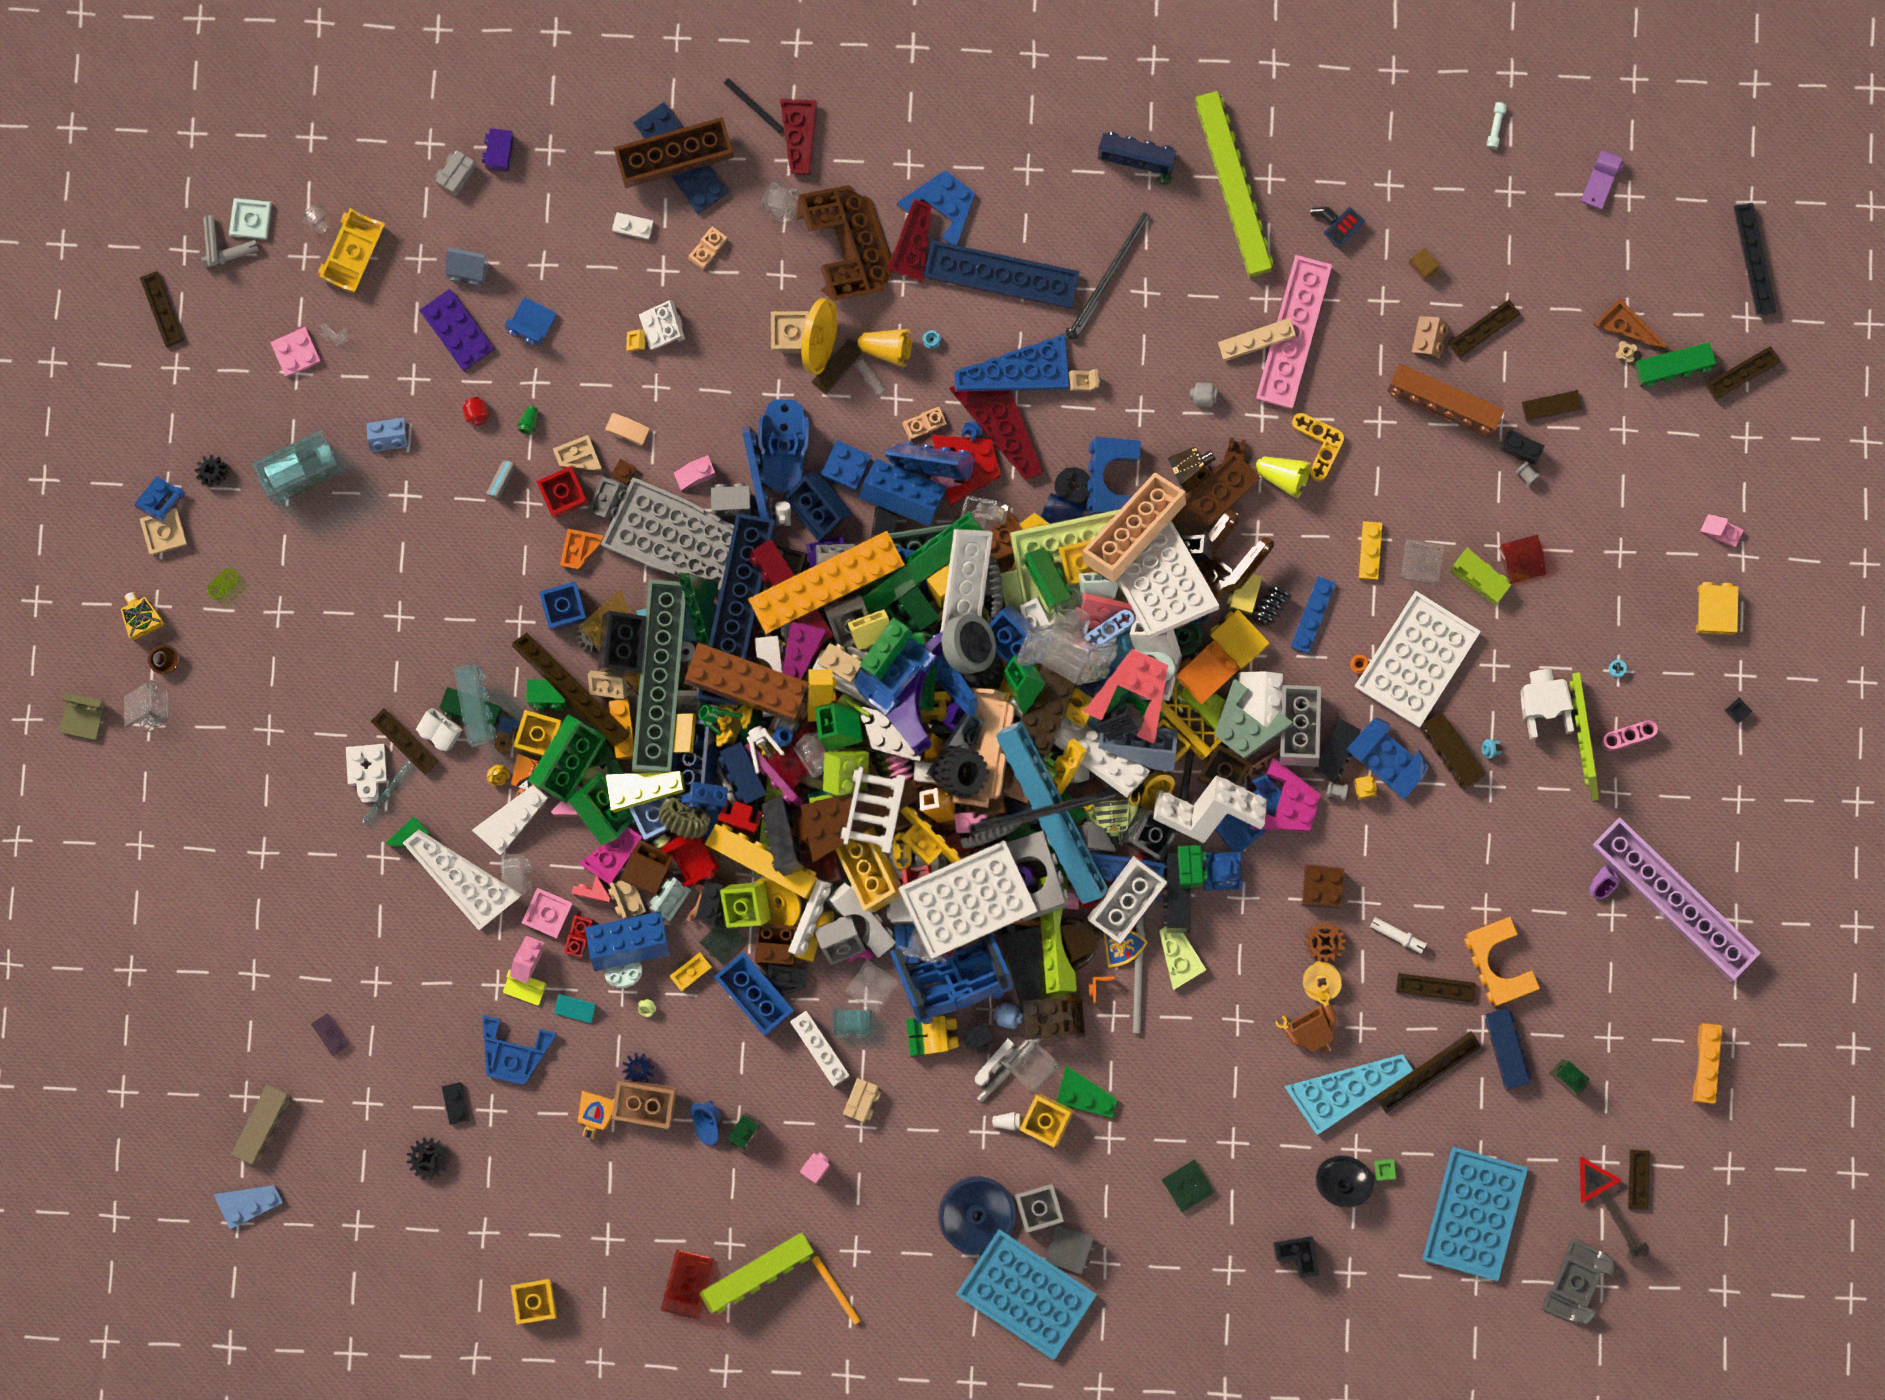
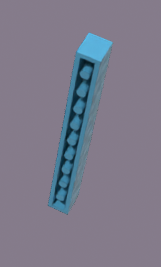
M1023 722L1004 727L996 735L997 742L1002 747L1008 763L1013 768L1015 777L1023 788L1024 795L1032 805V810L1063 802ZM1065 811L1038 818L1041 828L1049 838L1050 845L1054 848L1059 863L1063 866L1067 878L1071 881L1076 896L1080 899L1081 903L1084 904L1102 898L1108 891V888L1069 812Z

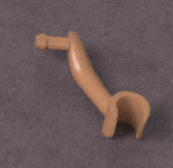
M703 881L695 887V891L700 893L696 906L688 914L687 921H691L697 915L705 883Z

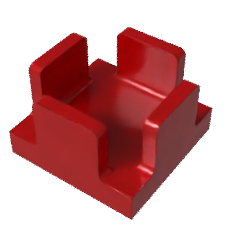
M727 800L726 807H723L722 812H720L719 824L722 825L724 823L735 830L756 836L763 811L759 810L755 823H751L754 814L752 806L735 801L730 815H727L726 813L730 805V800Z

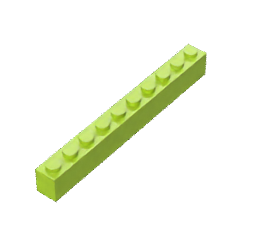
M1218 91L1195 97L1196 108L1248 277L1252 278L1271 272V266L1274 265L1271 254L1268 255L1266 248H1268L1266 237L1261 235V230H1263L1260 219L1257 220L1256 218L1257 207L1255 202H1251L1249 196L1252 195L1250 185L1246 184L1244 179L1246 177L1244 166L1241 167L1239 163L1241 159L1239 149L1234 147L1233 142H1236L1233 131H1230L1228 127L1230 124L1229 116L1227 113L1224 114L1222 108L1225 107L1223 97L1218 95Z

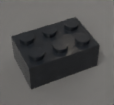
M608 611L603 614L598 671L636 676L641 673L646 616Z

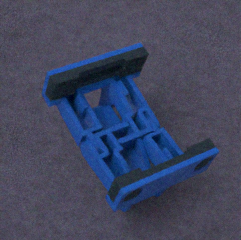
M992 932L978 938L980 942L954 952L949 960L942 957L912 967H908L901 948L890 951L894 968L917 1023L930 1024L933 1021V1016L956 1011L957 1007L960 1009L966 1008L992 995L995 999L1002 998L1004 992L1013 989L1009 971ZM940 981V983L924 988V985Z

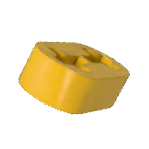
M898 833L893 838L894 864L900 870L910 868L912 865V850L905 843L904 850H901V845L897 843L905 833ZM901 853H904L905 859H908L905 866L898 863V860L902 859Z

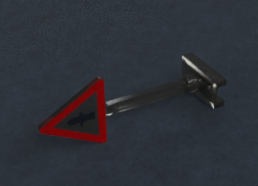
M1580 1157V1203L1583 1204L1595 1196H1599L1627 1242L1626 1245L1630 1250L1627 1259L1630 1264H1633L1635 1259L1641 1255L1647 1256L1650 1250L1646 1242L1639 1244L1638 1240L1634 1239L1606 1192L1609 1188L1620 1183L1621 1178L1584 1157Z

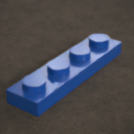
M1317 577L1290 648L1306 654L1309 653L1336 584L1335 582Z

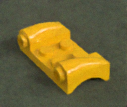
M350 208L348 213L344 212L340 221L343 225L326 263L321 264L317 274L320 275L319 279L355 294L385 223L368 218Z

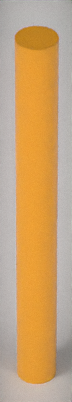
M818 1256L814 1257L812 1262L854 1325L861 1321L820 1258Z

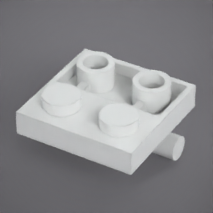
M667 301L639 314L650 350L658 349L675 340H678V342L685 340L682 330L683 324L680 315L677 314L673 301Z

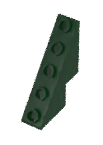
M679 572V582L685 594V602L688 605L690 619L695 627L696 638L700 644L709 646L717 608L713 604L719 583L690 573Z

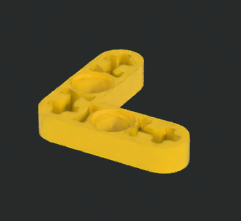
M1298 413L1293 417V428L1323 443L1310 470L1311 478L1319 482L1326 478L1343 443L1344 435L1338 429L1306 414ZM1303 418L1304 423L1309 425V422H1312L1309 432L1306 431L1307 426L1301 425L1299 427L1297 426L1298 422L1295 420ZM1321 426L1323 433L1318 436L1315 435L1312 431L1313 427ZM1326 431H1330L1328 433V435L1334 437L1335 434L1338 435V439L1340 440V442L1336 441L1335 443H1332V438L1328 436L1326 440L1323 439V437L1326 434ZM1330 451L1332 458L1327 461L1324 460L1321 456L1322 452ZM1321 463L1325 464L1322 469L1324 475L1315 476L1316 472L1313 470H1318Z

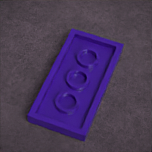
M448 289L419 310L463 372L494 350L451 289Z

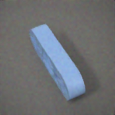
M1122 610L1090 631L1085 637L1086 647L1090 650H1098L1128 630L1134 622L1133 613L1129 610ZM1122 616L1125 618L1129 617V623L1122 622L1119 626L1121 629H1119L1117 624L1122 621ZM1106 626H1113L1115 632L1112 635L1106 634L1104 632ZM1100 631L1102 636L1098 638L1097 644H1090V637L1096 639L1097 637H1099Z

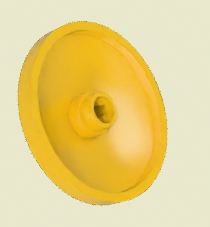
M818 299L812 306L805 323L801 355L805 371L817 375L823 372L826 364L830 361L835 343L838 315L836 305L831 299Z

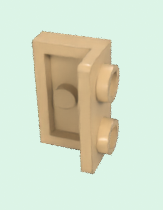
M830 643L817 663L825 669H832V673L851 684L858 670H862L860 667L862 659L853 653L852 655L845 652L846 649L839 644L834 646Z

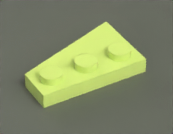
M1167 927L1159 930L1173 990L1206 971V968L1184 933H1167Z

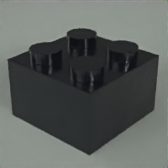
M1138 808L1122 842L1151 860L1162 861L1177 830L1153 819L1154 811Z

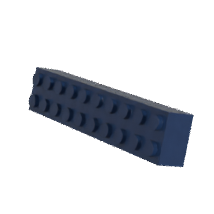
M737 513L709 647L745 660L749 658L757 616L748 599L763 592L764 581L760 576L761 571L758 567L755 568L752 565L750 553L768 540H774L775 520ZM699 689L697 698L700 703L738 710V702Z

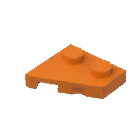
M568 529L560 567L580 570L602 543L604 536Z

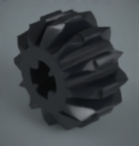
M213 455L209 456V460L205 456L202 457L204 462L198 461L197 465L200 468L195 469V472L198 473L196 479L202 480L201 484L203 486L208 483V486L212 488L213 482L219 486V479L222 481L226 480L222 475L228 473L226 469H223L226 463L221 462L220 457L214 459ZM210 468H212V469H213V472H214V473L211 474V475H210V473H207V472H209L208 469H210Z

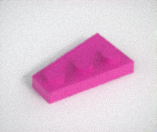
M627 827L617 839L597 848L578 864L610 885L630 858L638 841H642L643 837Z

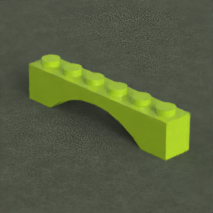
M1047 877L1038 879V891L1045 885ZM1063 877L1064 882L1061 884L1063 890L1066 889L1069 895L1068 878ZM1063 909L1040 916L1046 994L1065 995L1077 992L1075 971L1071 967L1062 945L1061 916Z

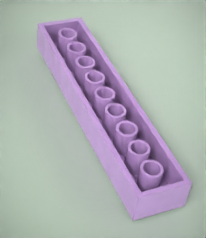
M1620 817L1590 846L1597 855L1728 981H1734L1761 953Z

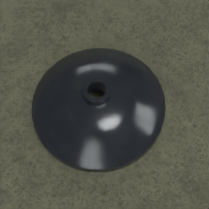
M1350 1156L1331 1157L1319 1166L1316 1173L1315 1181L1319 1193L1333 1205L1344 1208L1356 1207L1365 1203L1373 1192L1374 1179L1372 1173L1363 1162Z

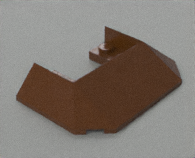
M849 185L798 195L797 220H805L808 232L834 227L845 261L824 264L820 267L826 286L820 291L832 301L883 292L893 272L887 270L891 257L871 199L861 196Z

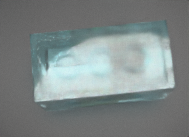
M321 430L251 463L267 497L274 506L343 473L327 438Z

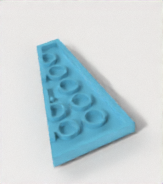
M1402 1054L1287 1085L1284 1088L1312 1130L1318 1135L1414 1070Z

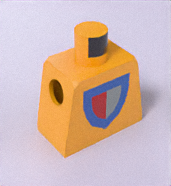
M582 1091L578 1123L585 1125L582 1136L594 1139L596 1129L606 1130L612 1119L614 1100Z

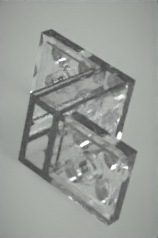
M1058 624L1032 627L1027 633L1015 663L1020 666L1040 663L1076 684L1104 680L1108 676L1109 666L1117 655L1118 645L1113 642L1094 645Z

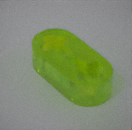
M231 568L223 570L208 585L207 594L214 600L223 598L238 583V573ZM229 573L231 575L234 573V575L232 576L234 580L232 582L228 580L224 584V582L227 580L226 574ZM222 584L223 586L219 589L220 594L217 595L215 593L212 595L214 592L212 588H218Z

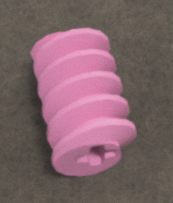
M890 755L885 760L887 763H892L888 767V770H894L890 777L897 778V775L906 776L905 782L913 780L910 778L914 776V772H908L912 765L906 764L910 760Z

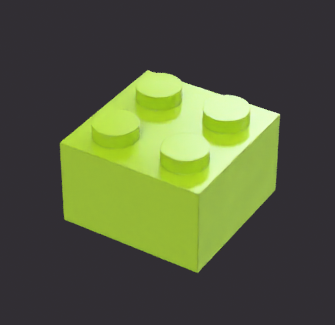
M852 747L824 753L823 791L837 796L854 793L856 782L853 781L854 771L859 770V767H863V774H868L869 752ZM861 781L859 791L868 790V782Z
M765 882L731 884L720 890L727 928L759 926L771 920Z

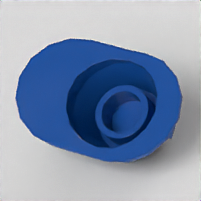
M712 1100L702 1104L694 1103L690 1108L695 1133L704 1144L714 1145L719 1138L718 1124L721 1120V1113Z

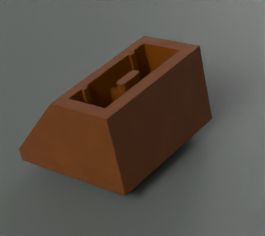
M639 840L620 880L656 896L671 867L674 855L670 853L664 854L663 850Z
M759 925L757 928L755 963L794 966L795 954L789 952V948L797 931V926Z

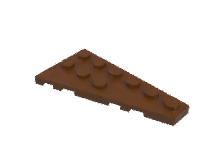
M915 780L904 782L899 811L919 800ZM884 786L859 793L889 799V797H893L894 790L891 787ZM854 793L801 805L813 863L843 845L844 839H841L843 827L847 828ZM857 800L855 812L885 818V816L889 817L890 809L887 806ZM853 819L851 831L864 833L876 824Z

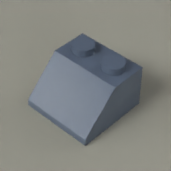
M448 247L445 271L447 278H450L449 280L455 283L465 281L475 287H479V284L485 285L489 267L486 255Z

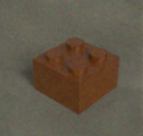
M1306 864L1304 867L1301 905L1340 909L1345 868Z

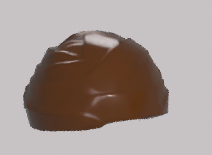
M158 645L148 655L149 667L153 672L160 675L172 673L179 665V654L170 645Z

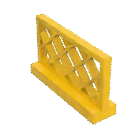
M1176 678L1174 691H1172V694H1174V704H1166L1162 700L1160 711L1163 713L1161 719H1164L1174 729H1177L1178 733L1191 744L1190 749L1203 760L1221 740H1217V737L1214 736V744L1211 747L1204 742V735H1215L1216 731L1204 732V718L1201 715L1200 718H1190L1191 707L1188 704H1177V694H1180L1181 691H1177L1178 679ZM1177 707L1187 708V718H1180L1177 715ZM1190 721H1200V732H1194L1191 729Z

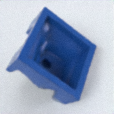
M1241 851L1206 852V863H1203V870H1207V881H1204L1203 890H1242Z

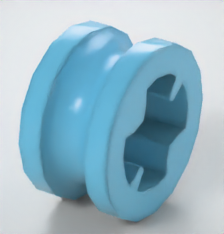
M1614 660L1608 668L1610 675L1615 678L1622 677L1627 670V666L1622 660ZM1616 664H1620L1619 667L1623 669L1619 674L1612 668Z

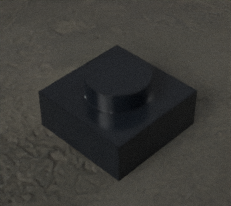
M1740 697L1724 710L1737 725L1752 712Z

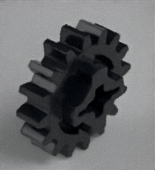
M425 1137L423 1138V1143L417 1140L416 1147L410 1146L413 1152L407 1153L411 1157V1160H408L407 1163L412 1164L409 1170H416L415 1176L417 1177L422 1174V1179H426L427 1175H429V1178L432 1180L434 1174L440 1177L439 1171H446L443 1166L444 1164H449L445 1160V1157H448L449 1154L444 1153L447 1147H440L441 1141L434 1143V1138L432 1137L429 1142ZM425 1146H434L436 1149L429 1151ZM419 1151V1160L416 1161V1154ZM426 1154L433 1155L430 1158L431 1163L424 1162V1160L426 1159ZM441 1156L440 1164L437 1166V1158ZM427 1166L431 1171H422L420 1168Z

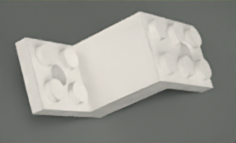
M1135 615L1130 631L1134 650L1138 652L1166 653L1174 662V674L1165 682L1162 700H1170L1176 680L1175 676L1178 673L1182 659L1174 629L1149 639ZM1131 692V694H1134L1142 700H1150L1137 693Z
M1216 775L1194 805L1170 793L1159 790L1156 794L1153 819L1204 843L1227 813L1262 829L1265 825L1267 800L1260 795L1246 790L1244 787L1235 785L1227 779Z

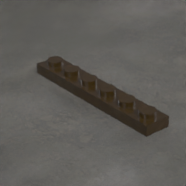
M1471 1031L1376 1096L1384 1112L1388 1113L1481 1048L1477 1038Z

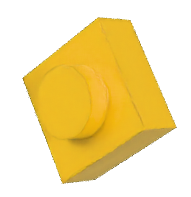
M639 329L627 332L626 351L634 352L645 349L644 330Z

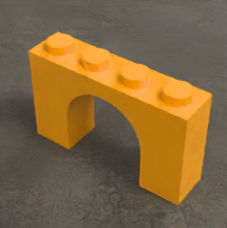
M932 733L930 741L933 745L926 749L923 761L928 763L934 762L945 745L943 740ZM933 783L932 790L919 792L920 808L923 813L937 823L955 820L954 814L956 811L955 803L952 802L953 795L943 792L941 790L942 787Z
M1511 917L1469 932L1465 935L1466 939H1464L1467 949H1471L1473 957H1471L1475 968L1478 967L1481 973L1479 975L1482 986L1486 985L1488 993H1486L1487 999L1490 1004L1493 1003L1494 1007L1540 989L1533 971L1515 978L1503 979L1496 976L1489 968L1488 953L1492 946L1518 935Z

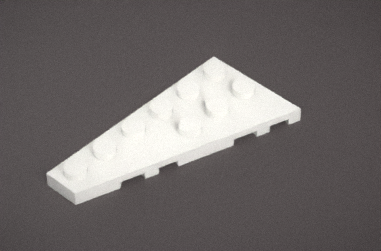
M417 830L403 842L478 930L522 895L420 830Z

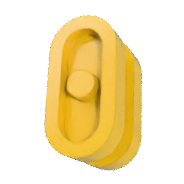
M934 692V705L939 704V707H935L933 711L920 710L921 721L923 723H930L931 720L938 719V721L944 722L947 715L946 703L952 702L950 695L947 692Z

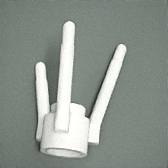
M758 726L748 732L747 740L750 744L756 773H759L754 744L762 746L769 758L771 754L765 744L767 738L782 756L784 755V752L768 734L766 728L763 729L762 726Z

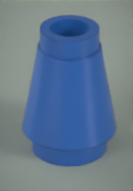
M778 728L772 735L773 740L779 747L787 746L792 742V732L787 728Z

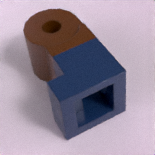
M501 717L494 742L495 749L499 753L507 754L512 750L513 744L511 741L514 730L519 729L521 721Z

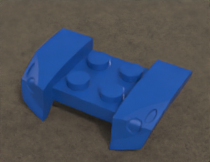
M910 638L880 681L871 675L868 677L859 669L854 685L870 704L887 716L899 703L896 698L921 669L925 672L937 657L917 641Z
M1376 717L1350 744L1347 750L1400 797L1405 799L1429 768L1428 761L1420 749L1412 756L1386 733L1390 729V723Z
M1264 775L1252 780L1253 786L1256 789L1253 793L1267 800L1266 814L1274 817L1282 791L1270 777ZM1228 813L1215 828L1231 851L1241 852L1268 831L1267 829H1251V824Z

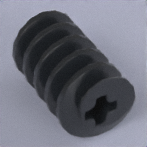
M1277 586L1268 587L1270 593L1264 594L1266 599L1260 600L1262 606L1258 605L1256 607L1258 612L1252 613L1253 618L1258 623L1270 629L1271 627L1268 623H1275L1272 617L1280 616L1276 610L1283 611L1280 604L1288 603L1284 597L1291 598L1288 592Z

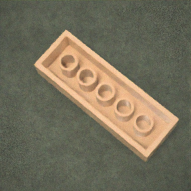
M1154 473L1083 550L1084 564L1114 583L1186 505L1185 491L1157 473Z

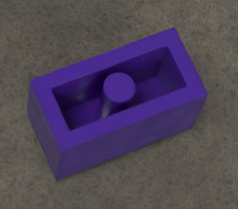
M490 128L489 134L485 135L487 150L483 152L482 163H484L487 170L509 172L514 140L512 131Z

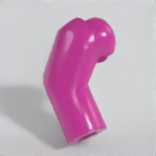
M865 947L866 951L847 958V961L851 963L858 957L871 961L874 958V954L870 948Z

